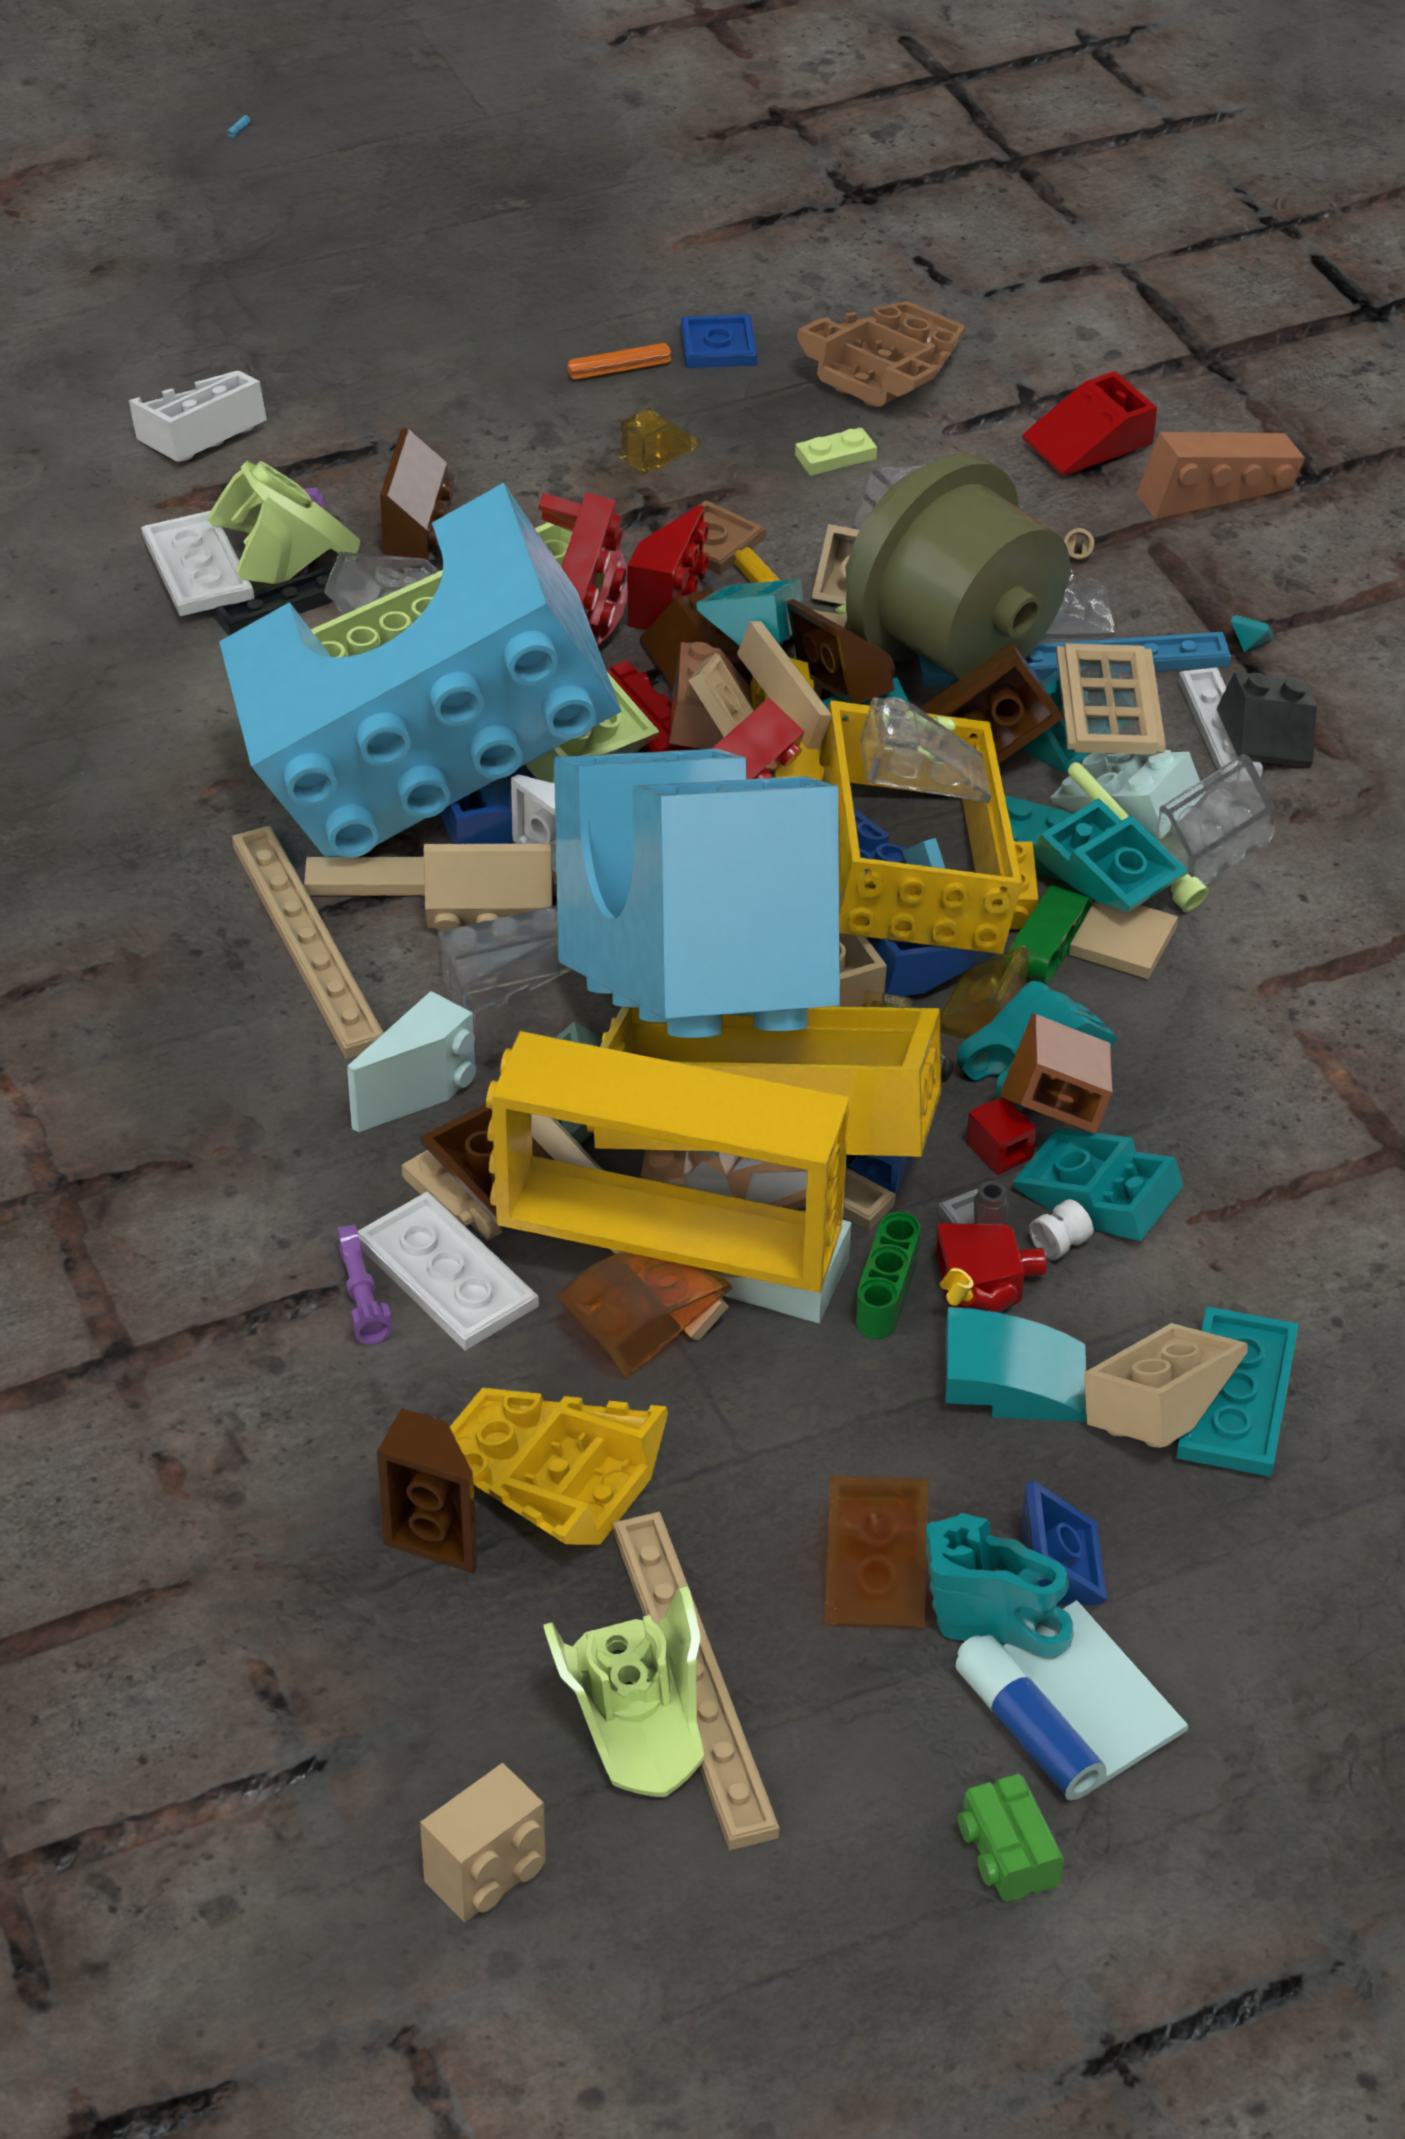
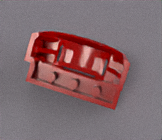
M585 492L582 504L542 493L538 505V510L542 511L541 519L572 532L561 568L576 588L584 611L586 612V609L589 610L586 616L597 646H599L618 625L628 600L627 566L619 549L623 529H620L622 516L617 515L616 500ZM598 573L605 574L599 596V588L594 587Z

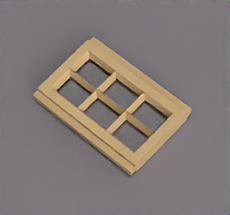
M1065 643V646L1056 647L1067 749H1075L1077 753L1156 755V752H1165L1166 743L1152 649H1145L1144 646L1069 643Z

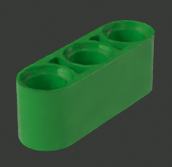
M1051 885L1014 939L1007 956L1006 970L1048 984L1070 951V944L1092 907V898Z
M893 1212L884 1216L880 1221L857 1294L856 1327L862 1335L868 1338H886L893 1334L897 1328L918 1263L920 1223L912 1214Z

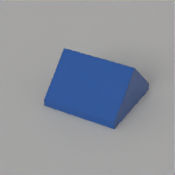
M1034 1480L1030 1481L1025 1486L1021 1521L1022 1543L1028 1549L1059 1562L1065 1568L1069 1588L1066 1595L1056 1606L1070 1605L1076 1600L1081 1605H1100L1107 1601L1097 1522ZM1047 1579L1040 1580L1038 1583L1040 1587L1048 1586L1053 1582Z

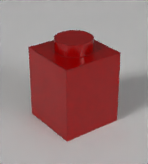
M1000 1097L989 1103L981 1104L968 1113L966 1144L996 1175L1002 1174L1032 1159L1036 1127L1010 1100Z

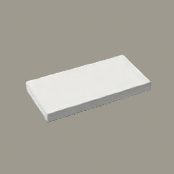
M211 511L141 527L143 540L179 616L254 599L253 587L250 581L241 579L237 575L236 569L239 559L222 527L212 525L208 521V515Z
M428 1191L357 1231L361 1250L465 1351L539 1307V1296Z

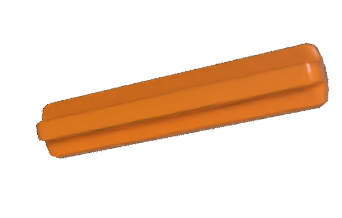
M659 343L570 359L567 364L568 374L571 380L575 381L668 364L671 361V351L667 343Z

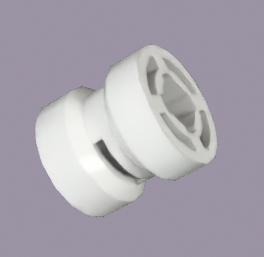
M1069 1199L1057 1205L1051 1215L1043 1214L1033 1220L1029 1225V1233L1036 1248H1043L1047 1259L1057 1260L1067 1254L1070 1250V1245H1081L1089 1240L1093 1235V1225L1086 1210L1078 1202Z

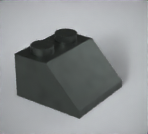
M1234 672L1216 710L1238 759L1310 768L1314 757L1317 705L1306 682L1294 677L1279 678L1265 676L1260 673Z

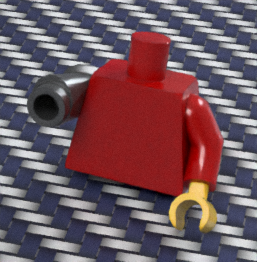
M988 1181L979 1187V1192L973 1198L974 1224H937L935 1257L941 1277L940 1286L944 1289L948 1307L1001 1313L1009 1306L1016 1305L1022 1300L1024 1277L1046 1274V1256L1043 1248L1018 1250L1013 1228L1006 1225L1009 1208V1197L1006 1195V1189L999 1182Z

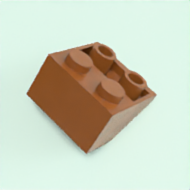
M1032 1013L999 1096L1096 1134L1112 1095L1110 1043Z

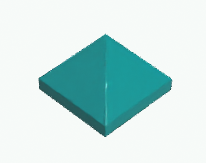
M1238 615L1232 616L1231 623L1244 653L1272 641L1274 634L1269 624Z

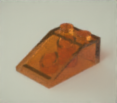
M619 1252L589 1266L558 1292L556 1297L575 1325L614 1367L627 1378L733 1288L717 1271L627 1252Z
M830 1476L825 1624L925 1628L928 1561L926 1557V1526L929 1523V1479Z

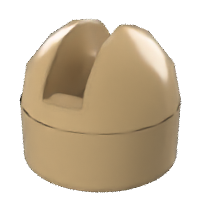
M1073 529L1064 539L1069 556L1073 559H1085L1094 549L1093 536L1085 529ZM1077 535L1084 536L1081 554L1074 553Z

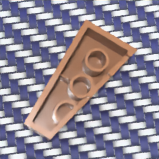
M1159 432L1136 495L1156 520L1293 489L1305 457L1285 433Z

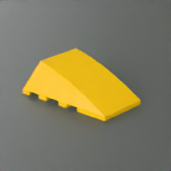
M482 1388L452 1423L450 1429L473 1472V1483L476 1487L564 1544L601 1545L613 1529V1522H617L622 1518L651 1480L668 1411L667 1406L650 1405L648 1411L629 1409L628 1402L609 1401L606 1407L584 1405L582 1398L564 1396L560 1402L544 1401L540 1393Z

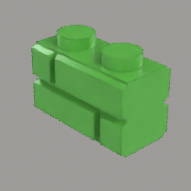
M1018 1773L998 1779L994 1784L988 1782L971 1787L965 1792L963 1812L958 1813V1824L961 1834L966 1843L975 1842L980 1852V1855H978V1866L982 1879L987 1886L995 1884L1002 1901L1009 1902L1028 1896L1032 1891L1034 1893L1055 1888L1061 1883L1064 1858L1023 1775Z

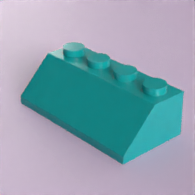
M801 578L726 585L696 602L697 611L739 646L749 621H762L777 643L783 645V641H787L789 637L793 636L786 601L795 599L803 604Z

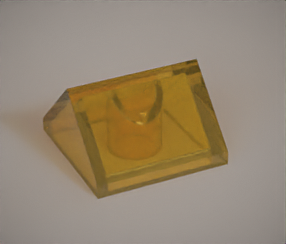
M1025 945L963 973L940 1013V1033L966 1040L994 1020L1027 984L1030 951Z

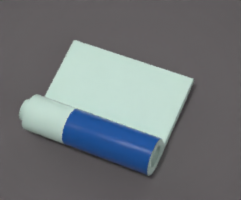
M1077 1600L1063 1608V1610L1070 1614L1073 1621L1074 1636L1071 1647L1059 1656L1042 1657L1010 1644L1002 1646L991 1635L973 1636L966 1640L959 1648L955 1665L960 1675L1063 1796L1071 1801L1089 1794L1188 1731V1724ZM1040 1624L1036 1626L1037 1633L1043 1636L1053 1637L1060 1633L1057 1630Z

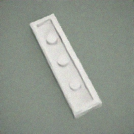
M1218 668L1179 672L1178 683L1222 782L1261 778L1263 770L1261 762L1238 759L1216 710L1226 690Z

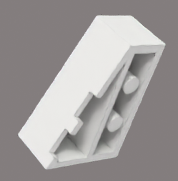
M239 370L195 382L196 389L175 394L173 388L162 391L163 398L142 403L140 397L128 400L136 439L177 462L189 460L196 453L209 447L219 446L224 440L238 433L249 432L255 425L267 420L260 381Z

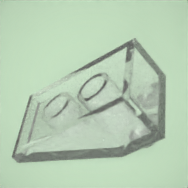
M339 552L324 593L336 603L335 607L339 611L346 614L439 572V570L425 558Z
M872 697L860 739L867 782L985 803L990 802L991 793L982 753L914 704L907 703L897 697H887L886 699Z

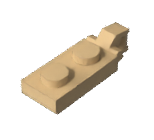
M428 1150L401 1165L402 1176L420 1194L428 1191L464 1226L470 1224L487 1241L502 1233L501 1226L497 1225Z

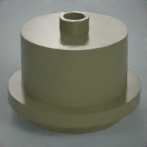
M958 453L940 458L927 466L909 473L898 481L878 501L863 523L852 547L846 573V613L852 633L888 653L894 662L916 660L917 654L959 680L1011 642H1013L1022 656L1026 658L1042 640L1062 604L1070 573L1068 548L1064 540L1057 533L1019 509L1016 488L1008 474L986 459L970 453Z

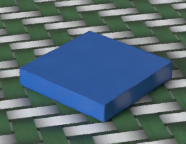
M751 315L681 317L680 328L686 368L757 365V351Z

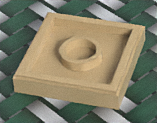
M717 653L704 659L688 680L723 737L754 711Z
M1094 901L1070 944L1069 955L1149 980L1177 928L1178 916L1142 905L1137 906L1130 912H1125Z

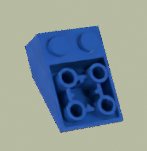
M517 769L513 774L497 779L447 806L439 814L452 843L517 844L513 841L511 778L519 774L537 779L533 773L528 770Z

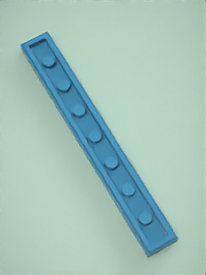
M1223 632L1041 643L1025 658L1038 678L1046 679L1058 670L1056 647L1065 646V643L1144 646L1145 649H1152L1155 672L1230 667L1231 654ZM917 654V665L923 687L945 686L957 680L956 677ZM1111 663L1117 674L1132 673L1131 664Z

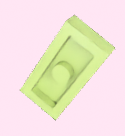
M861 427L796 443L795 456L809 475L812 476L877 459V446Z

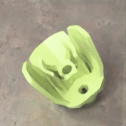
M246 461L240 467L241 470L230 480L208 515V521L212 525L249 534L243 541L246 547L236 569L238 577L244 580L271 584L281 583L290 580L300 570L329 549L336 551L347 560H352L360 547V539L311 500L308 493L301 486L262 461L257 465Z
M688 1586L677 1588L665 1617L657 1624L652 1621L650 1615L643 1616V1621L634 1619L588 1631L573 1646L563 1642L553 1622L543 1624L559 1675L577 1695L592 1738L612 1785L637 1794L655 1797H666L678 1789L704 1761L705 1755L697 1724L696 1656L701 1636ZM615 1650H623V1651H624L623 1653H620V1654H613V1653H612V1652L615 1651Z

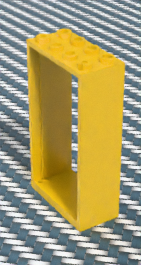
M830 700L828 710L832 714V718L821 743L822 751L819 760L820 765L824 766L823 782L838 786L839 933L1003 954L1022 887V879L990 722L944 716L951 718L956 724V728L952 730L953 736L949 739L935 738L932 734L920 733L919 736L909 735L908 730L885 733L877 730L879 721L874 720L878 707ZM923 713L925 717L934 718L936 716L935 714ZM850 783L962 797L976 873L861 858Z
M838 1006L808 1008L809 1026L793 1031L760 1030L754 1027V1016L722 1014V1034L702 1038H683L668 1035L667 1022L644 1021L639 1019V1008L622 1007L617 1017L612 1018L609 1031L603 1033L600 1045L603 1048L850 1097L847 1155L921 1157L941 1095L940 1008ZM587 1125L588 1132H594L595 1148L711 1151Z
M523 1031L519 1032L513 1048L505 1049L501 1060L500 1078L498 1081H491L486 1097V1107L492 1109L487 1138L488 1141L494 1142V1148L489 1161V1173L495 1174L490 1203L496 1206L498 1226L821 1293L843 1227L850 1097ZM531 1114L807 1170L806 1212L535 1157L532 1150Z

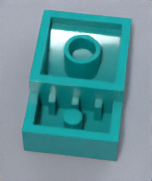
M1100 798L1041 833L1034 850V856L1079 892L1097 902L1125 912H1130L1186 876L1188 869L1132 815L1121 820Z
M1064 1128L1055 1129L1013 1181L1015 1189L1051 1211L1065 1200H1074L1088 1213L1093 1229L1139 1241L1144 1238L1184 1186L1175 1157L1137 1152L1131 1137L1095 1134Z
M948 1307L945 1403L992 1405V1418L1087 1422L1084 1382L1086 1351L1084 1343L1061 1331L1024 1318L978 1309Z

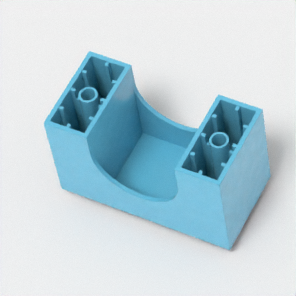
M504 483L432 522L443 557V573L439 587L423 613L407 629L387 643L358 655L331 657L290 602L219 641L251 767L325 857L354 858L362 856L379 843L425 818L438 815L447 806L497 779L513 774L524 764L570 739L583 736L592 727L621 712L576 588Z
M720 749L554 757L558 962L586 976L587 991L612 993L613 1005L639 1008V1019L649 1022H667V1034L683 1038H702L722 1034V1014L754 1016V1027L760 1030L793 1031L809 1026L808 1008L840 1006L838 786L807 776L746 779V757Z

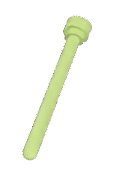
M1075 762L1069 766L1068 774L1093 801L1100 798L1121 820L1129 817L1082 764ZM1189 874L1173 883L1170 889L1173 893V901L1184 912H1189L1199 906L1209 893V889L1198 877H1191Z

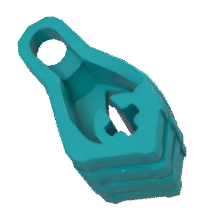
M1031 981L1020 990L991 1023L963 1041L957 1051L956 1064L969 1078L974 1080H980L989 1075H999L996 1083L998 1099L1001 1097L999 1096L1032 1013L1109 1042L1110 1050L1118 1037L1109 1028L1105 1027L1104 1022L1100 1018L1090 1013L1082 1004L1073 1002L1067 995L1048 988L1046 984L1040 981ZM1012 1102L1020 1111L1026 1108Z
M960 1513L955 1517L928 1523L926 1526V1557L929 1563L930 1591L933 1596L932 1607L937 1615V1625L944 1637L966 1641L973 1636L991 1635L999 1643L1010 1644L1042 1657L1059 1656L1071 1647L1074 1636L1073 1621L1069 1613L1056 1606L1066 1595L1069 1588L1067 1572L1059 1562L1028 1549L1018 1540L989 1535L991 1531L990 1524L984 1518ZM1047 1579L1053 1583L1040 1587L1038 1582ZM1040 1624L1057 1630L1060 1633L1053 1637L1043 1636L1037 1633L1036 1626Z

